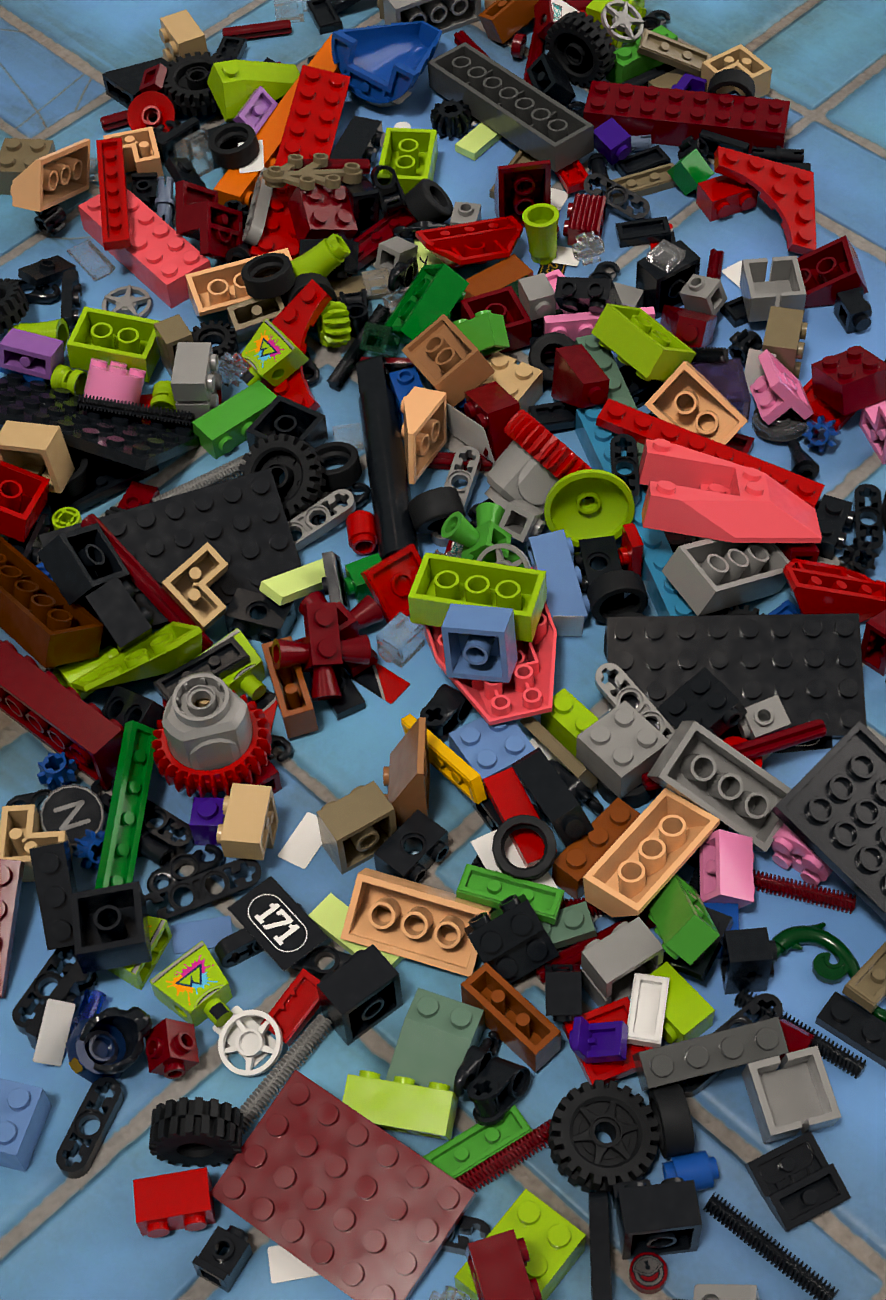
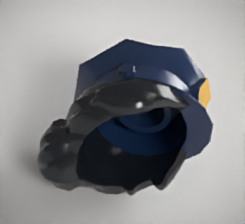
M111 1007L94 1015L92 1018L80 1020L66 1042L71 1069L92 1084L101 1077L120 1078L123 1072L133 1065L143 1052V1037L148 1036L152 1028L150 1015L139 1007H132L129 1010Z

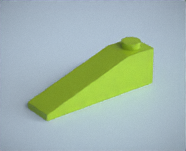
M235 59L213 63L207 84L225 122L234 121L235 116L259 86H262L276 101L285 96L300 76V73L294 64Z
M173 621L74 680L71 684L73 688L86 692L170 673L202 653L201 628Z

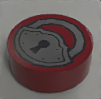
M516 33L514 35L511 45V55L513 58H523L526 49V34Z
M644 1252L638 1254L632 1260L629 1269V1279L637 1291L644 1294H654L665 1286L668 1269L665 1261L659 1255L652 1252Z

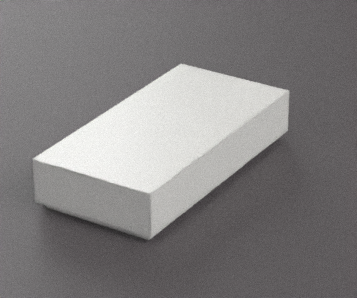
M634 972L627 1021V1044L652 1048L661 1047L670 978Z

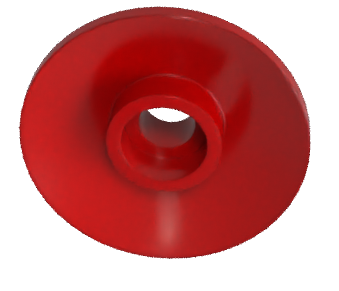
M147 91L136 96L127 112V120L131 130L147 126L157 127L159 124H163V132H170L172 127L166 126L165 123L167 120L175 122L176 119L175 108L171 100L166 95L157 91ZM156 114L157 120L155 122H151L150 117Z

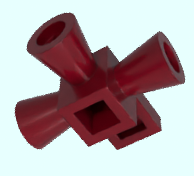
M315 591L307 595L300 603L299 613L303 615V605L306 603L327 602L323 593ZM366 595L350 612L340 601L336 603L340 641L360 636V629L384 620L379 605L369 595ZM371 648V659L368 665L343 662L342 666L354 677L378 662V656Z
M336 602L306 603L303 605L306 637L299 642L275 638L272 643L274 668L279 670L301 664L302 672H313L311 701L339 699L342 695L334 669L343 664V662L368 665L371 659L370 640L364 634L340 641Z

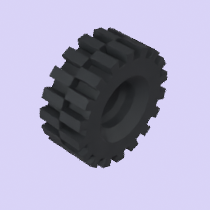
M182 1097L177 1102L170 1099L166 1101V1105L160 1103L152 1111L149 1139L150 1153L152 1156L157 1155V1159L161 1161L168 1160V1164L182 1163V1167H190V1165L205 1167V1165L209 1164L216 1167L220 1166V1162L225 1164L231 1163L236 1154L241 1153L243 1113H240V1109L237 1107L232 1108V1104L228 1102L220 1104L219 1100L212 1098L210 1101H205L203 1097H195V1100Z

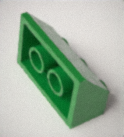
M445 263L424 265L380 331L404 345L409 344L441 315L445 314L450 319L451 310L455 304L457 305L460 303V300H463L466 295L465 289L469 283Z

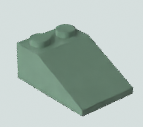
M418 988L405 1017L385 1080L393 1081L394 1076H402L414 1079L415 1085L428 1087L429 1082H438L449 1085L450 1091L454 1092V1080L457 1070L462 1064L468 1049L472 1045H479L485 1030L484 1010Z

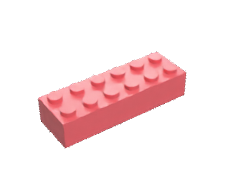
M127 189L131 247L107 251L172 309L189 299L185 274L211 268L210 260L200 255L199 250L184 237L176 234V230ZM100 194L78 205L83 229L104 247Z

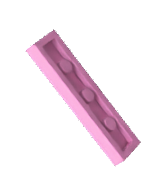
M654 306L641 307L643 311L655 319ZM582 312L544 316V334L557 332L565 334L575 341L577 337L592 334L591 331L601 313Z

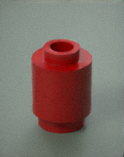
M357 510L351 513L346 518L349 546L356 554H369L375 550L378 543L374 515L364 510Z

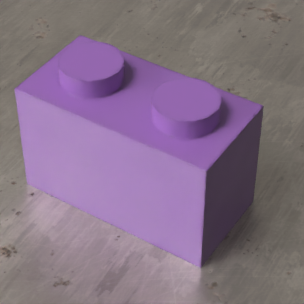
M12 328L0 342L1 368L50 380L54 368L59 364H64L63 340Z

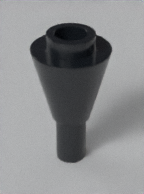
M244 242L230 248L225 256L226 262L231 263L250 258L252 246Z
M791 439L788 442L791 452V472L813 480L819 473V465L801 448L797 439Z

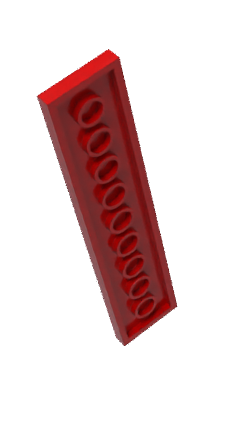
M302 65L274 166H283L288 163V155L300 154L303 156V159H313V154L325 153L329 156L328 159L330 158L351 76ZM286 183L284 187L273 188L264 230L257 245L251 247V257L288 248L292 260L299 257L300 247L287 203L296 186Z

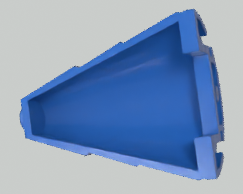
M424 21L341 29L332 33L331 50L334 64L338 65L341 74L351 76L349 89L355 95L372 103H389L402 97L414 86L418 77L427 66V62L433 58L443 31Z

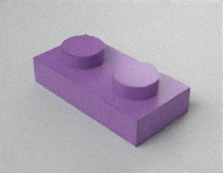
M259 86L233 120L236 123L250 125L254 129L255 134H257L278 103L262 86Z

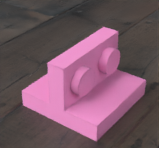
M767 349L762 352L758 358L765 375L757 378L749 386L762 420L770 425L790 408L804 420L809 418L814 412L800 380Z

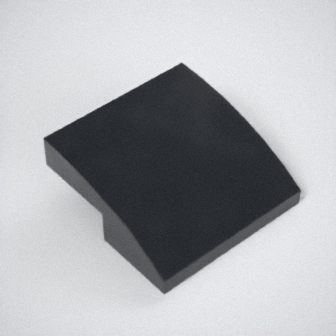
M811 1131L744 1164L764 1201L785 1232L851 1198L834 1164H828Z

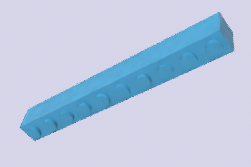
M604 404L577 408L575 432L591 468L611 473L610 442L618 434L596 425L597 417ZM621 447V456H626L624 447ZM627 467L619 468L617 472L623 475L630 474L632 470ZM639 484V502L635 505L634 517L631 523L635 524L644 544L641 578L658 616H697L662 572V569L673 555L672 548L664 531L642 527L641 512L646 493L642 485Z

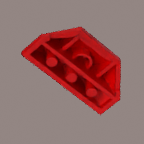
M513 216L420 230L415 232V236L425 248L450 268H461L468 264H485L487 261L510 257L523 232V226Z
M796 558L792 559L783 568L788 586L801 614L859 613V622L861 623L886 609V582L881 580L873 581L866 575L846 567Z

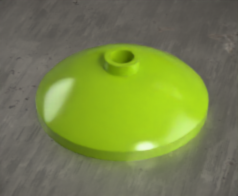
M598 469L579 470L564 476L550 489L544 503V516L549 530L554 532L564 529L566 538H571L574 547H578L579 540L606 536H614L615 540L622 535L623 525L632 522L635 512L634 498L628 485L618 476Z

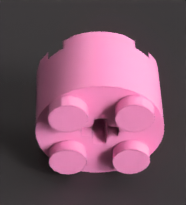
M91 358L84 388V398L87 394L88 398L91 395V399L93 396H95V399L98 396V400L100 397H102V400L105 397V401L107 398H109V402L111 399L112 402L116 399V403L118 400L119 403L123 400V404L125 401H127V404L130 401V405L134 402V405L137 403L138 406L146 371L137 368L127 370V364L111 361L110 365H107V362L104 360Z
M784 823L772 837L774 839L771 844L774 851L772 860L783 869L791 867L801 873L800 876L806 883L814 884L815 887L820 882L826 881L833 872Z

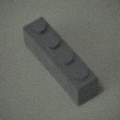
M774 1017L641 1051L632 1055L641 1090L645 1091L778 1055L781 1056L789 1053L779 1017Z

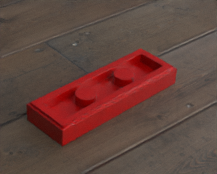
M513 767L483 779L484 789L502 823L518 815H530L540 819ZM519 829L509 835L526 868L540 862L544 855L545 846L543 839L538 833L531 829Z

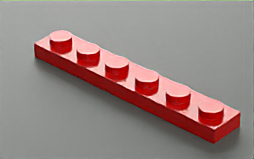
M122 137L96 140L104 249L107 251L130 248L131 237Z

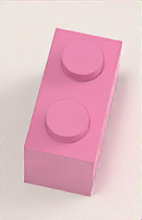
M721 829L712 832L699 847L700 898L702 902L738 903V909L754 903L755 885L752 837Z

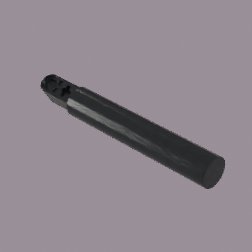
M383 354L356 362L360 393L358 400L378 550L382 560L412 543L420 555L417 532L407 508L412 499L397 401L391 389L389 371L384 365L387 362Z

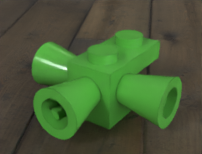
M484 502L476 507V528L459 511L452 513L445 520L441 528V536L443 538L463 545L461 558L477 560L481 552L489 546L498 543L511 544L512 537L511 534L498 526L505 510L500 505L491 502ZM501 548L505 560L513 563L520 559L516 553ZM495 549L485 556L484 562L495 563L497 561ZM523 563L518 566V567L525 568Z

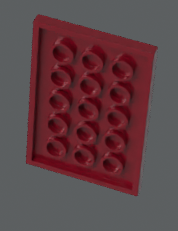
M297 1070L291 1075L245 1141L241 1153L236 1154L210 1192L211 1196L354 1300H408L476 1196L473 1191Z

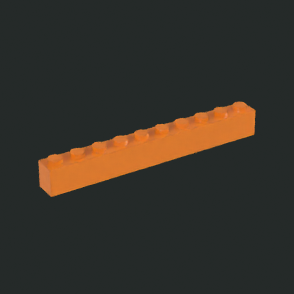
M331 34L307 66L341 74L338 65L334 64ZM299 77L256 134L257 140H263L264 167L267 169L275 165ZM239 168L228 169L213 189L218 192V203L224 205L227 201L238 200L242 205L247 204L249 210L254 187L261 171L239 173Z

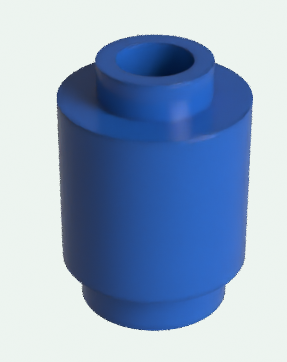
M705 1150L670 1157L669 1162L662 1163L664 1180L673 1177L683 1178L684 1181L694 1180L696 1191L714 1188V1180L719 1179L716 1159L714 1156L708 1157Z

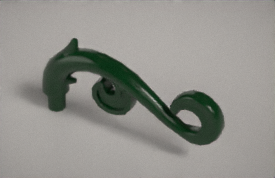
M824 922L809 926H792L782 930L772 938L776 943L777 959L780 955H786L791 949L802 950L803 947L801 945L803 944L817 945L831 952L836 958L837 964L829 963L831 956L829 952L818 954L812 962L813 974L824 983H839L847 974L851 979L860 969L858 961L850 949L840 939L822 930L826 926ZM877 1007L871 1014L886 1023V1010Z

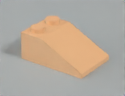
M684 361L644 404L659 419L724 445L748 421L688 361Z
M416 386L407 396L403 397L401 402V412L404 413L401 435L404 438L409 484L417 482L447 442V393Z

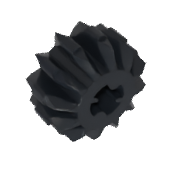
M454 99L451 101L443 100L442 104H435L430 114L432 128L437 130L440 138L448 136L449 140L452 137L460 138L461 134H468V129L471 128L472 124L469 105L464 104L463 100L456 102Z

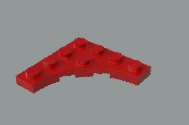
M718 146L714 152V172L734 179L743 185L746 183L750 184L760 192L759 197L771 210L776 209L783 220L781 226L786 237L788 251L805 255L815 250L814 172Z
M311 279L274 318L272 323L306 354L307 344L304 342L309 327H314L319 315L332 298L318 283ZM241 353L238 359L249 369L251 365L242 357ZM303 366L278 386L274 387L264 378L261 380L277 396L281 395L314 411L320 407L310 391L307 380L304 379Z

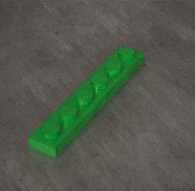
M134 720L126 722L95 889L131 883L133 881L154 762L153 753L155 749L152 748L151 742L157 739L153 735V731L156 729Z

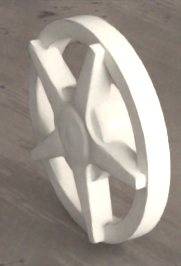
M254 1009L244 1010L232 1016L223 1026L218 1040V1051L224 1065L230 1071L245 1077L258 1076L268 1071L277 1062L283 1046L282 1031L276 1020L267 1013ZM258 1016L266 1019V1021L256 1030L254 1028H246L241 1019ZM237 1024L240 1033L236 1037L235 1045L225 1048L227 1035L230 1029ZM270 1025H272L276 1037L274 1049L265 1045L264 1035ZM239 1052L245 1056L246 1070L236 1068L229 1061L227 1054ZM262 1052L272 1054L265 1064L253 1069L255 1057L259 1056Z

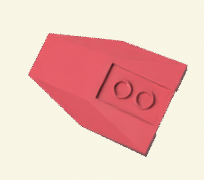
M546 601L533 642L516 640L518 660L509 683L449 678L489 726L552 712L557 630ZM420 624L435 662L447 675L441 627Z

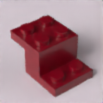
M185 180L175 182L176 234L199 240L200 255L226 262L225 256L227 251L243 243L242 212L218 204L217 191Z

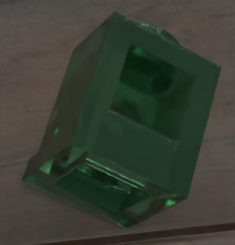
M366 322L360 349L374 356L383 354L384 357H397L401 339L392 334V327Z

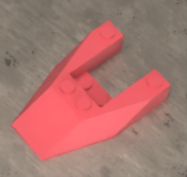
M646 439L638 469L639 484L648 485L641 512L643 528L731 543H821L822 535L815 508L766 473L670 443L665 439Z

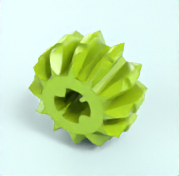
M330 301L316 321L317 336L320 338V343L325 347L336 348L347 345L351 338L349 311L347 306L341 301Z

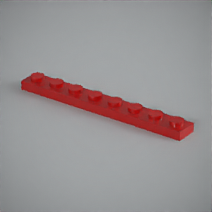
M609 398L596 420L597 426L616 434L630 435L636 442L644 445L646 439H665L673 444L745 467L758 469L786 487L813 508L816 507L825 486Z

